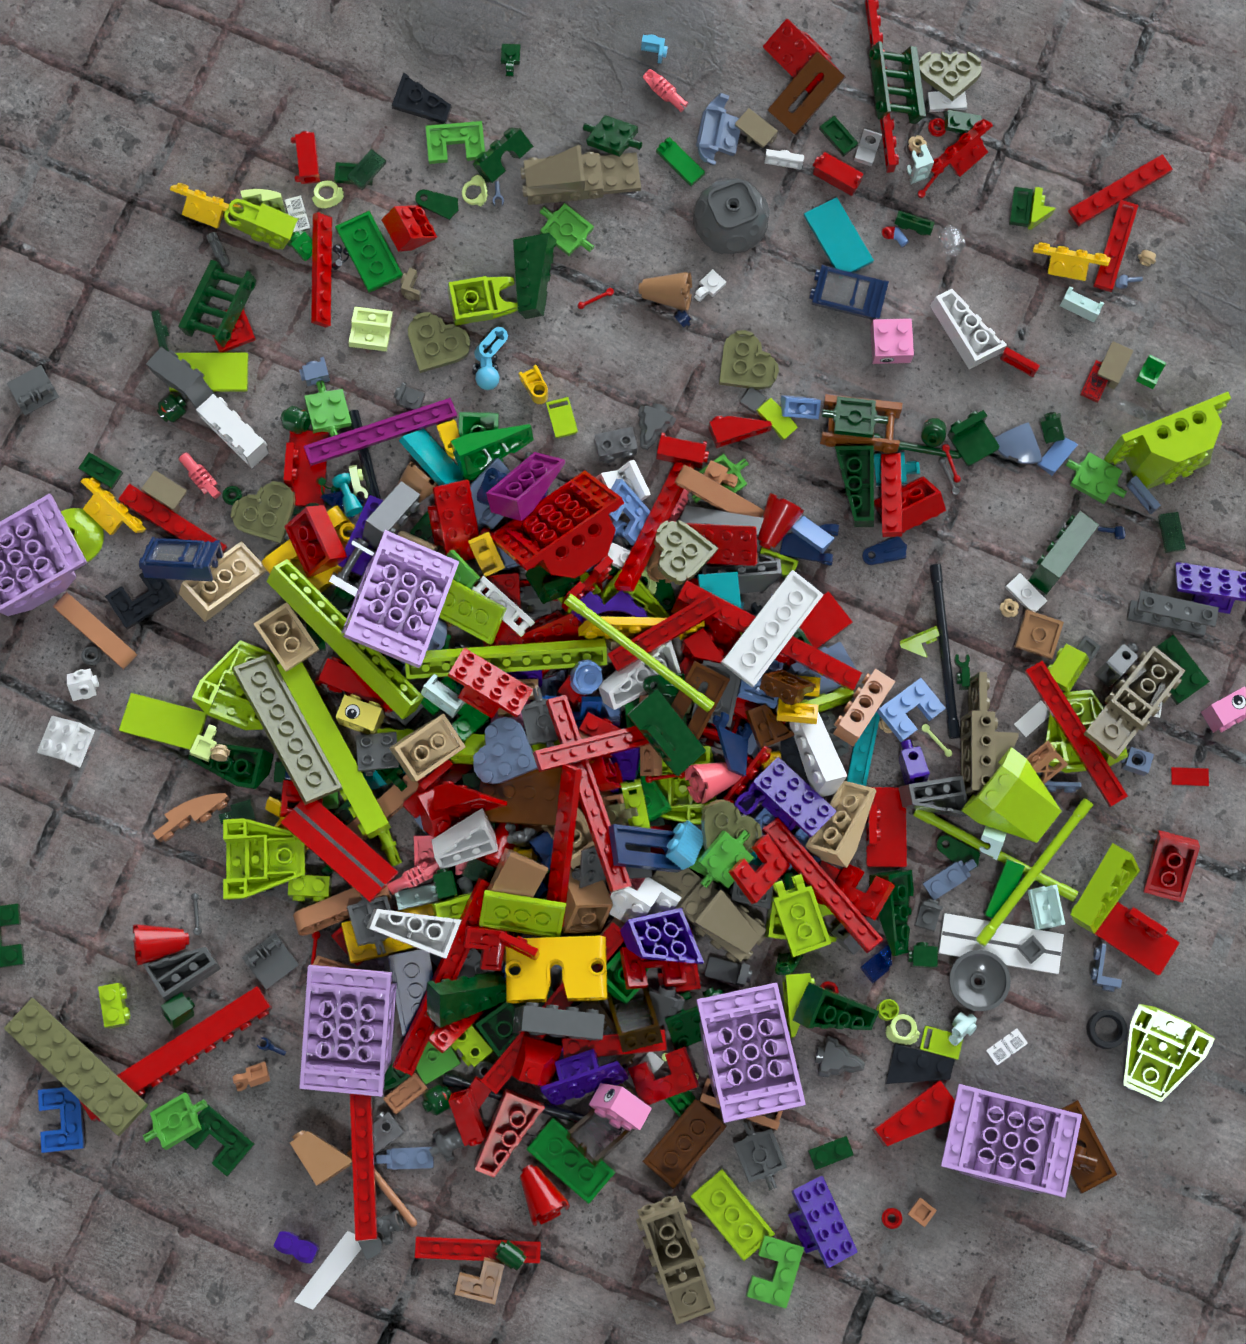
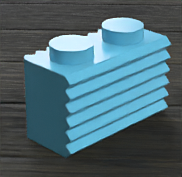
M689 820L679 823L674 828L673 832L675 835L667 844L668 851L666 857L672 860L675 865L681 867L682 870L695 864L697 855L703 845L702 831Z

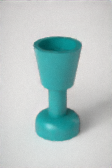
M343 473L335 476L332 479V484L336 488H341L344 495L342 501L345 516L352 517L361 513L363 507L355 494H351L348 484L351 482L350 474Z

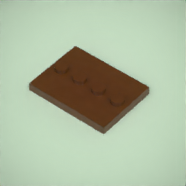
M562 767L539 772L536 769L500 784L484 783L480 779L479 792L507 801V806L485 812L489 822L555 827Z

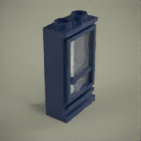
M821 265L820 270L816 269L814 280L817 281L816 288L811 289L809 299H812L811 305L871 320L880 318L889 281Z
M152 537L149 544L146 545L143 557L139 560V567L142 569L144 578L212 582L213 576L210 566L212 565V568H217V558H223L224 555L220 540L204 542Z

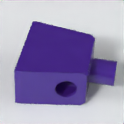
M912 740L902 741L900 743L902 751L899 756V764L905 785L927 782L930 773L921 747H914Z

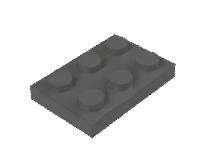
M704 660V666L730 679L708 723L713 724V716L721 717V712L729 714V721L726 727L730 728L741 678L723 664ZM702 682L697 691L705 694L708 683ZM694 703L692 717L698 708L696 703Z

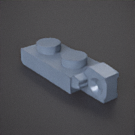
M973 859L964 864L961 860L954 862L922 884L932 900H936L971 876L969 871L977 867V864Z
M432 1147L392 1148V1150H387V1155H376V1164H387V1169L392 1170L434 1168V1156L432 1157L429 1149Z

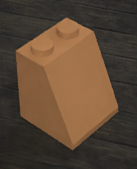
M505 848L487 890L533 898L548 871V867Z
M570 869L564 927H562L563 932H601L613 906L604 881L601 880L579 888L580 881L573 879L572 872L574 870Z
M302 1130L292 1137L294 1140L290 1144L316 1186H321L352 1165L351 1157L313 1132Z

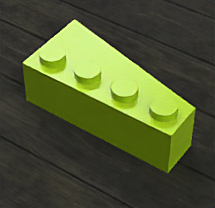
M1112 843L1079 901L1072 908L1070 915L1076 924L1095 934L1140 872L1133 854Z

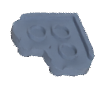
M503 717L496 719L486 727V745L480 748L473 756L474 771L482 782L500 784L538 769L526 732L519 722L512 718Z

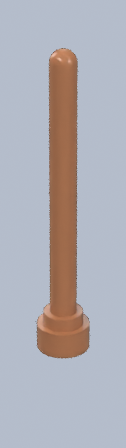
M352 1149L347 1153V1154L349 1155V1157H351V1158H352ZM375 1169L376 1184L411 1227H415L417 1220Z

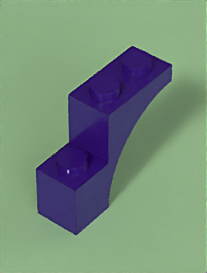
M591 591L580 600L600 617H648L647 612L642 607H638L634 603L633 598L623 591H619L605 605L602 599ZM571 611L582 624L587 620L575 611Z

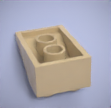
M287 602L254 623L257 631L286 672L319 651V648Z
M443 713L405 736L389 749L409 779L417 782L466 746Z

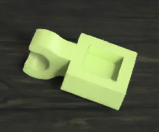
M357 465L349 466L354 490L353 494L357 497V493L362 491L365 498H368V491L360 483V481L364 480L362 469H357Z
M209 724L204 737L197 735L190 750V755L209 762L212 753L210 749L217 745V742L213 741L217 727Z

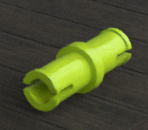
M388 829L378 836L382 844L381 849L385 851L389 864L393 867L401 864L402 861L396 849L397 843L393 841Z

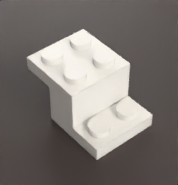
M635 460L628 461L616 471L604 472L596 477V479L610 489L616 479H623L641 501L651 495Z
M648 877L645 878L637 891L629 887L612 892L610 898L613 906L609 914L626 923L629 919L674 910L681 897Z

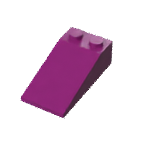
M537 452L532 453L486 493L491 513L519 521L525 519L534 511L564 466L565 460Z

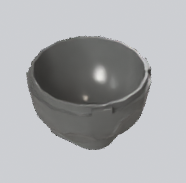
M738 178L717 180L701 192L694 208L693 221L696 233L712 251L720 254H736L748 251L764 238L768 228L770 213L765 197L750 182ZM730 205H735L736 208L733 209Z

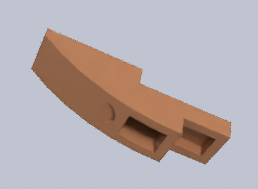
M226 793L204 795L184 802L164 814L169 821L156 830L153 835L158 841L162 842L164 840L166 842L175 835L174 832L176 830L187 827L191 823L190 820L192 818L197 824L208 821L214 811H220L228 805L230 798Z

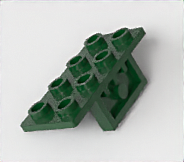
M657 689L627 714L675 776L683 773L706 752V749Z

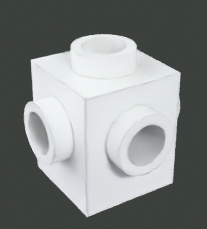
M81 669L67 674V686L73 701L89 699L96 695V687H99L97 676H93L91 669Z

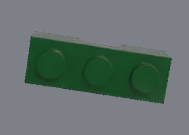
M509 128L503 133L504 136L500 140L494 141L489 146L490 149L488 151L482 152L476 157V161L472 165L485 182L493 183L506 172L501 164V157L506 151L510 153L512 158L520 159L534 147L521 128Z

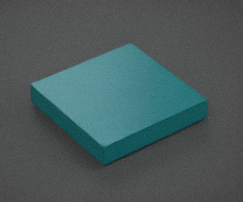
M738 572L700 574L697 576L699 587L741 608Z

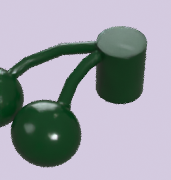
M318 477L316 483L321 485V492L325 498L324 502L326 505H332L334 503L332 495H338L340 488L334 486L331 488L325 485L326 479ZM323 486L327 489H331L330 492L332 495L325 496L323 492Z

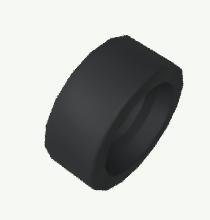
M1102 1010L1093 1014L1086 1026L1089 1040L1101 1049H1112L1121 1045L1128 1033L1125 1019L1113 1010ZM1104 1017L1113 1019L1119 1027V1033L1112 1041L1101 1040L1095 1032L1096 1023Z

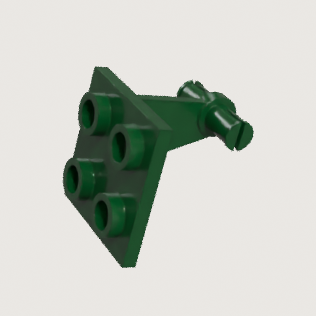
M689 990L678 994L684 997L683 999L685 1000L692 998ZM697 1006L686 1011L683 1008L680 1010L681 1013L665 1019L675 1050L702 1041L699 1025L701 1020Z

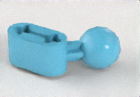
M502 327L494 328L474 351L475 358L481 364V368L476 373L475 380L477 385L484 390L494 389L499 383L500 376L498 371L492 367L491 357L508 339L507 331ZM498 336L499 339L487 350L485 354L483 352L484 349H486L492 343L495 337Z

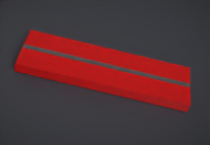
M301 800L281 821V824L370 903L398 874L395 868L317 800L306 805Z

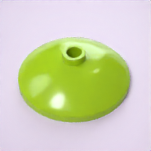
M70 508L61 511L69 529L75 531L73 536L86 561H91L97 556L103 546V528L83 509Z

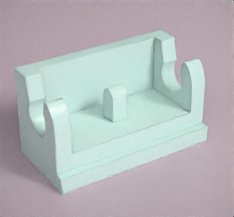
M926 144L920 146L921 152L919 157L914 150L912 152L915 164L913 169H911L910 165L907 166L911 184L929 177L934 161Z
M1069 287L1060 306L1087 320L1095 322L1104 303H1097L1072 291L1073 288Z
M434 674L423 686L421 694L453 718L466 702L459 699V695L437 680L438 676Z
M985 826L981 840L989 843L991 847L986 849L980 846V851L997 860L1007 833Z
M434 883L395 893L398 911L439 902Z
M1057 885L1027 890L1035 930L1065 925Z

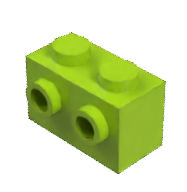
M1066 643L1064 648L1059 649L1056 661L1053 665H1049L1048 670L1060 689L1069 693L1089 662V658L1086 653Z
M304 875L288 882V896L293 898V901H305V898H311L314 902H320L331 897L332 879L330 876Z
M120 983L99 986L104 1027L111 1029L129 1025L128 1019H131L129 1007H126L125 999H127L126 987H123V984Z
M472 1025L451 1045L455 1051L459 1049L463 1053L461 1059L468 1067L472 1064L475 1068L493 1053V1050Z

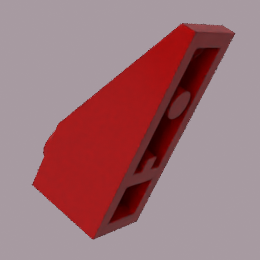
M717 416L709 423V430L716 449L769 432L772 428L771 421L734 416Z

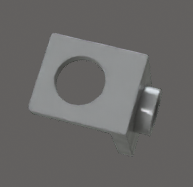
M864 129L854 161L872 166L882 134ZM867 136H873L876 139V142L870 144L865 140V138Z

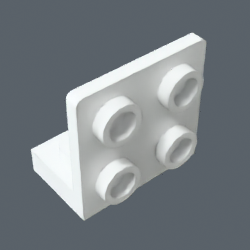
M51 716L37 753L63 760L76 767H81L95 730L79 722Z

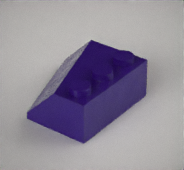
M682 908L629 919L620 930L627 949L640 958L695 964L704 963Z

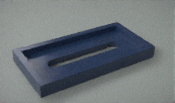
M618 824L609 826L614 866L675 873L682 871L681 867H678V865H675L672 860L666 857L668 851L667 844L675 835L673 831ZM625 844L661 847L665 854L630 851L625 848Z

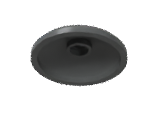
M973 950L963 954L955 961L950 971L949 985L953 996L962 1006L973 1011H988L999 1006L1007 997L1011 981L1007 966L997 955L989 951ZM975 978L980 979L981 983L979 986L975 985Z

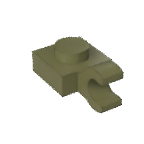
M624 803L605 806L611 825H623L628 823L629 818L638 816L637 808L625 809Z

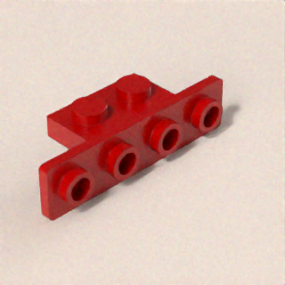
M985 119L976 122L969 132L961 135L954 145L946 148L939 158L933 160L934 163L930 172L937 175L946 166L950 165L955 174L961 177L988 153L980 137L993 127L992 123Z
M764 746L754 760L747 755L746 776H741L734 785L726 789L728 794L723 800L734 804L735 798L746 790L747 786L745 785L748 781L757 776L758 768L761 764H765L771 757V748Z
M448 759L435 768L429 776L425 775L418 781L417 791L403 803V807L415 819L418 818L420 811L416 797L417 794L439 786L445 781H453L455 785L462 779V775L472 770L473 766L453 764Z
M486 1010L441 1028L437 1025L433 1029L434 1033L428 1038V1041L441 1053H444Z

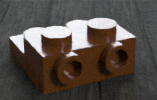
M781 669L764 674L759 689L763 690L767 696L778 697L783 703L794 705L802 702L805 694L813 692L816 684Z

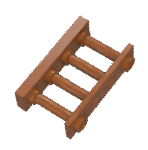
M825 394L823 409L834 410L837 395ZM876 400L875 409L877 415L889 417L888 424L886 425L885 439L874 438V434L873 438L834 434L833 418H829L828 432H822L820 444L827 447L874 446L876 451L897 453L900 440H893L894 419H899L902 403Z

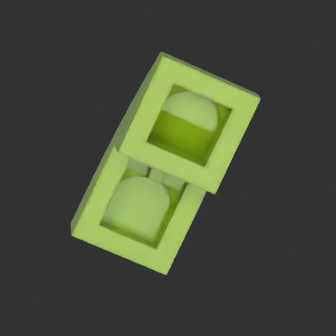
M769 398L756 409L764 421H771L772 428L781 440L786 439L798 428L790 417L782 416L781 407L772 398Z

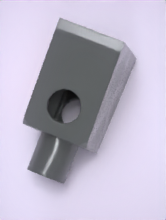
M1132 642L1127 646L1123 644L1094 675L1109 688L1138 658L1136 653L1139 651L1138 646Z

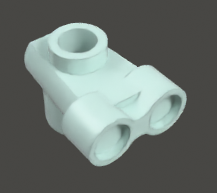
M960 1012L952 1023L954 1026L952 1035L949 1037L952 1045L957 1046L966 1034L971 1036L977 1028V1025H975L977 1018L974 1015L969 1014L966 1016Z

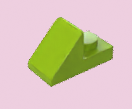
M1035 187L1033 191L1028 225L1029 230H1032L1051 217L1055 211L1054 207L1043 206L1045 195H1042L1043 188Z
M937 626L901 640V648L927 658V653L922 643L930 644L937 640L939 636Z

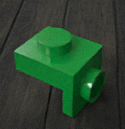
M305 231L293 232L287 245L292 247L303 261H307L312 256V239Z
M1149 355L1136 381L1154 389L1166 362Z

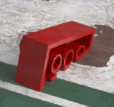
M331 657V659L327 658L322 663L314 685L320 687L322 683L327 685L329 691L335 693H342L343 691L349 697L350 694L362 698L366 703H369V701L378 703L384 712L391 713L393 711L350 666L343 665L342 660Z
M941 1080L937 1081L873 1128L872 1131L884 1147L951 1121L955 1100Z

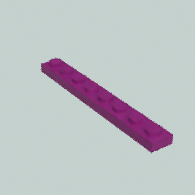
M451 398L305 445L304 451L310 466L457 418V412Z

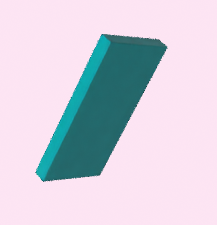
M837 197L804 213L805 220L833 268L854 273L874 262Z
M425 429L415 431L400 438L399 442L438 486L464 480L456 463Z

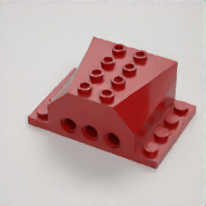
M583 471L542 499L534 511L522 521L513 519L490 536L494 544L526 571L539 565L551 575L576 578L608 556L616 531L608 514L615 512L624 504L621 496L587 471Z

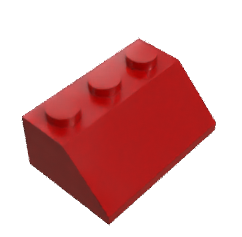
M924 476L902 487V534L946 511L941 491ZM882 497L874 500V506L882 519Z
M324 505L305 507L284 526L307 578L336 567L347 558Z

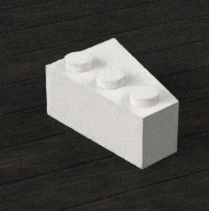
M483 808L432 839L434 858L440 869L449 868L499 851L495 832Z

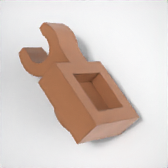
M712 460L703 474L720 485L725 483L735 488L738 483L737 476L727 474V467Z
M266 1062L246 1068V1073L233 1076V1083L236 1084L237 1091L245 1090L248 1084L250 1087H254L270 1081Z

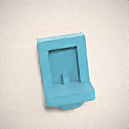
M652 34L643 35L641 50L659 53L658 63H661L662 57L666 58L668 46H665V38H659Z

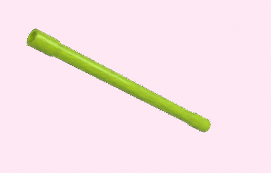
M570 593L564 604L590 621L686 694L706 712L713 707L714 702L698 692L594 613L573 594Z
M1083 798L1073 811L1072 816L1013 893L975 940L984 947L995 935L996 930L1077 824L1090 811L1093 804L1089 800Z
M915 810L913 814L914 817L941 829L980 850V846L986 849L991 847L988 843L937 817L932 812ZM1000 851L999 856L997 858V860L1002 863H1004L1006 859H1009L1011 861L1024 865L1025 868L1022 873L1024 875H1026L1032 868L1027 864L1015 859L1014 857L1002 851ZM1040 873L1035 881L1046 887L1057 885L1059 895L1074 902L1079 891L1043 873Z

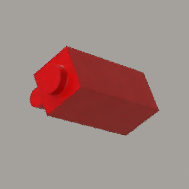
M308 131L295 134V137L290 138L291 143L296 144L299 176L294 177L295 182H301V184L319 183L320 174L315 134Z
M826 152L820 157L818 156L813 163V167H815L813 175L850 196H853L862 181V172Z
M661 433L656 459L673 463L675 461L692 462L694 467L702 468L703 462L707 463L709 451H705L707 442L703 441L702 444L667 437L665 433Z
M469 1088L452 1093L448 1101L464 1146H477L481 1144L487 1132L472 1089Z

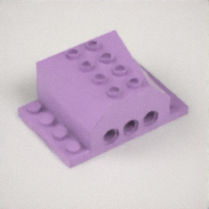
M51 494L42 497L0 521V613L6 616L32 610L66 591L76 578L74 571L87 564L81 549Z
M385 530L378 548L363 575L341 632L344 633L343 637L420 668L459 561Z
M318 965L308 966L300 1089L383 1096L385 1073L391 1064L395 1017L397 983L391 984L392 972Z
M777 983L696 1000L701 1020L699 1025L702 1047L711 1087L717 1105H720L723 1123L806 1105Z
M958 1084L941 1167L959 1171L961 1174L1019 1190L1040 1194L1047 1193L1065 1198L1082 1115Z

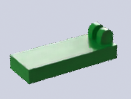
M667 137L664 143L659 144L656 153L691 187L705 175V171L670 137Z

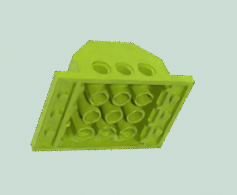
M1229 392L1121 435L1104 457V460L1110 464L1114 463V465L1126 460L1133 477L1137 476L1147 489L1165 483V485L1171 484L1179 476L1183 478L1190 476L1194 473V470L1210 464L1212 452L1222 426L1219 414L1222 413L1221 410L1226 408L1227 403L1231 400Z

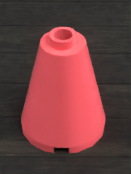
M726 762L693 764L685 770V781L689 780L690 786L687 787L688 792L696 803L701 804L708 802L734 785L741 778L740 775L728 770Z

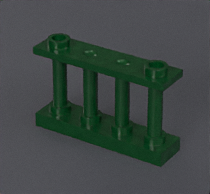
M877 42L869 49L877 118L881 120L890 112L905 113L909 116V123L917 124L926 117L917 47L910 46L903 53L897 54L883 52L882 42ZM884 60L901 62L903 71L885 69ZM887 77L903 79L905 88L888 86ZM889 94L905 96L907 106L890 104Z
M210 260L178 327L185 335L190 337L193 336L196 330L214 335V339L221 347H225L231 338V333L251 292L255 289L257 280L249 271H246L243 278L224 273L225 270L217 261ZM224 280L239 285L235 295L217 290L216 287L219 281ZM216 297L229 301L231 304L227 312L207 306L210 299ZM206 313L222 318L223 320L219 328L199 323L203 314Z

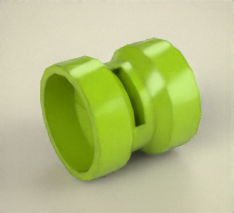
M891 999L880 1002L876 1009L879 1011L878 1017L884 1021L892 1020L899 1013L898 1004Z

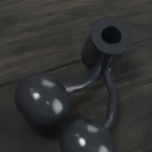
M340 245L332 247L333 252L338 254L340 258L332 264L334 270L339 269L349 258L346 248L342 249ZM342 250L343 253L347 255V258L344 261H341L342 259L340 253L342 252Z
M494 354L491 357L492 367L498 371V365L495 363L497 355ZM480 363L473 365L472 373L474 375L481 368Z

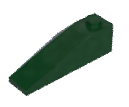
M222 744L230 751L226 761H216L210 758L209 762L190 754L188 758L237 787L256 789L269 775L274 755L263 749Z
M912 870L881 872L869 875V887L876 876L895 885L878 917L892 956L905 954L908 952L910 935L907 921L908 916L912 914V908H909L910 896L914 894Z

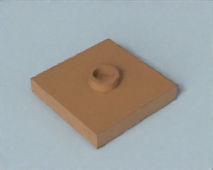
M1025 610L1014 647L1051 660L1053 659L1064 622Z

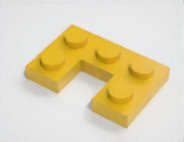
M798 676L816 684L814 691L804 696L819 697L821 678ZM779 698L777 721L817 724L819 705L805 703L788 705Z

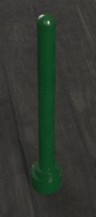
M874 433V438H882V439H883V436H880V434ZM900 442L898 448L947 457L941 448ZM949 450L951 458H961L958 451Z

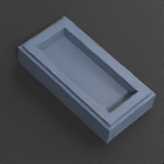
M1137 476L1128 482L1127 487L1149 514H1153L1161 506Z

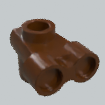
M1076 1145L1071 1168L1080 1169V1167L1095 1172L1098 1158L1086 1156L1087 1149Z

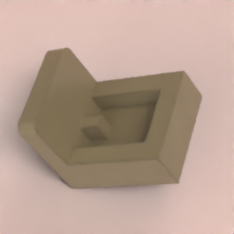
M409 268L408 272L402 276L401 292L408 300L420 301V291L413 289L418 278L417 270Z

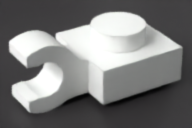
M712 269L699 282L701 287L695 292L694 298L701 302L708 294L714 297L726 285V281Z

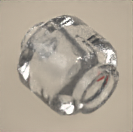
M954 226L942 229L941 234L938 236L942 252L951 256L960 254L966 244L962 231Z

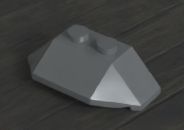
M757 553L756 566L705 564L702 568V574L738 572L740 594L763 592L782 576L780 559H774L761 553Z

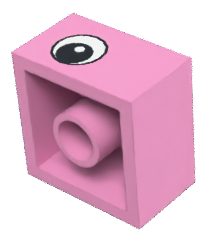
M912 319L873 320L870 327L872 364L911 363L914 356Z
M1246 687L1215 702L1201 712L1213 733L1217 730L1222 733L1235 725L1236 722L1240 723L1246 719Z
M600 1083L589 1103L595 1109V1114L610 1120L609 1124L618 1129L623 1127L629 1131L631 1129L641 1130L652 1109L625 1088Z

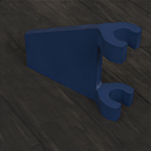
M824 524L819 526L828 534L838 536L839 525ZM795 533L783 537L781 555L832 566L833 554H820V551Z
M721 712V717L713 716V724L717 729L728 770L744 777L746 776L748 740L752 734L750 724L745 723V728L738 726L737 734L725 729L729 721V714Z

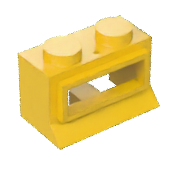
M489 532L468 541L484 577L505 568Z

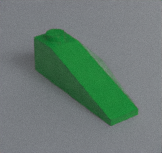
M459 412L460 437L469 433L499 429V413Z
M530 424L469 433L452 440L451 445L463 479L470 481L477 478L495 458H499L503 462L502 458L509 453H516L532 442L534 438L532 427Z
M624 943L607 961V992L627 1004L640 988L626 989L620 949L626 947Z

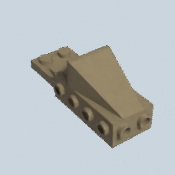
M577 145L555 156H548L543 159L533 157L524 160V167L520 168L521 179H525L526 184L522 185L523 197H527L528 205L603 198V194L641 191L637 152L622 154L620 157L616 155L599 156V153L587 152L582 155L581 145Z
M1155 646L1148 652L1143 651L1137 658L1139 661L1137 666L1133 664L1126 672L1129 676L1126 680L1122 678L1115 686L1118 690L1115 693L1111 692L1104 700L1106 705L1084 733L1086 737L1114 759L1121 754L1139 729L1143 731L1150 723L1148 718L1150 716L1154 717L1160 710L1159 704L1161 702L1165 703L1171 696L1169 691L1172 688L1176 689L1182 681L1179 678L1185 670Z
M978 672L970 678L968 713L961 717V776H963L966 796L972 797L973 794L975 796L979 794L1001 766L998 762L1010 747L1014 748L1019 737V733L995 732L998 727V719L995 718V712L987 711L990 707V699L987 698L990 680L987 678V672Z
M689 868L678 873L657 871L651 878L681 897L675 909L682 908L687 922L695 927L694 931L702 937L704 935L711 940L709 943L716 949H723L727 953L725 956L732 962L738 961L740 963L742 960L747 961L754 953L751 950L755 944L759 946L765 939L764 932L766 929L763 928L765 924L756 917L752 919L747 915L749 911L740 904L737 907L732 903L731 896L722 890H716L717 885L711 882L707 888L702 886L700 882L703 879Z
M669 1196L660 1202L647 1204L638 1209L639 1218L636 1219L639 1230H644L645 1236L642 1239L645 1248L651 1252L648 1255L652 1267L656 1266L658 1272L654 1273L658 1285L662 1284L676 1324L678 1325L715 1311L716 1309L703 1272V1268L706 1266L702 1256L697 1254V1250H700L697 1240L692 1238L690 1234L694 1232L691 1222L686 1220L684 1216L688 1214L684 1202H679L677 1196Z

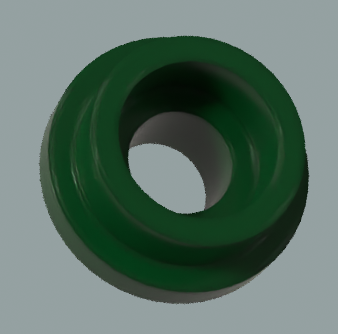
M229 486L224 489L222 497L226 504L234 505L235 501L242 498V492L236 486ZM234 493L236 494V497L234 499H230V494Z

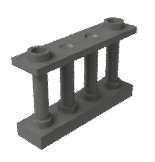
M358 538V540L353 539L351 544L356 547L343 570L338 572V574L334 572L329 582L353 596L357 594L363 575L359 582L354 584L348 580L349 573L362 551L371 556L376 552L368 546L369 543Z
M1140 591L1138 601L1131 600L1129 603L1127 621L1204 637L1207 626L1216 627L1219 608Z

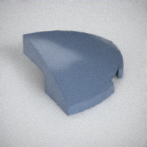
M1029 422L995 437L1000 446L998 452L1004 457L1008 458L1011 456L1018 459V463L1022 464L1042 462L1041 453Z

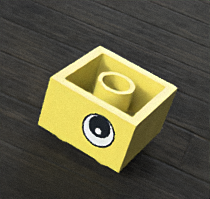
M350 694V697L344 695L336 714L339 725L366 735L377 734V729H380L385 717L380 705L369 701V703L361 701L362 698Z

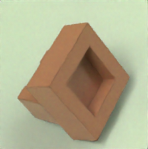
M919 1197L907 1215L925 1227L937 1210Z

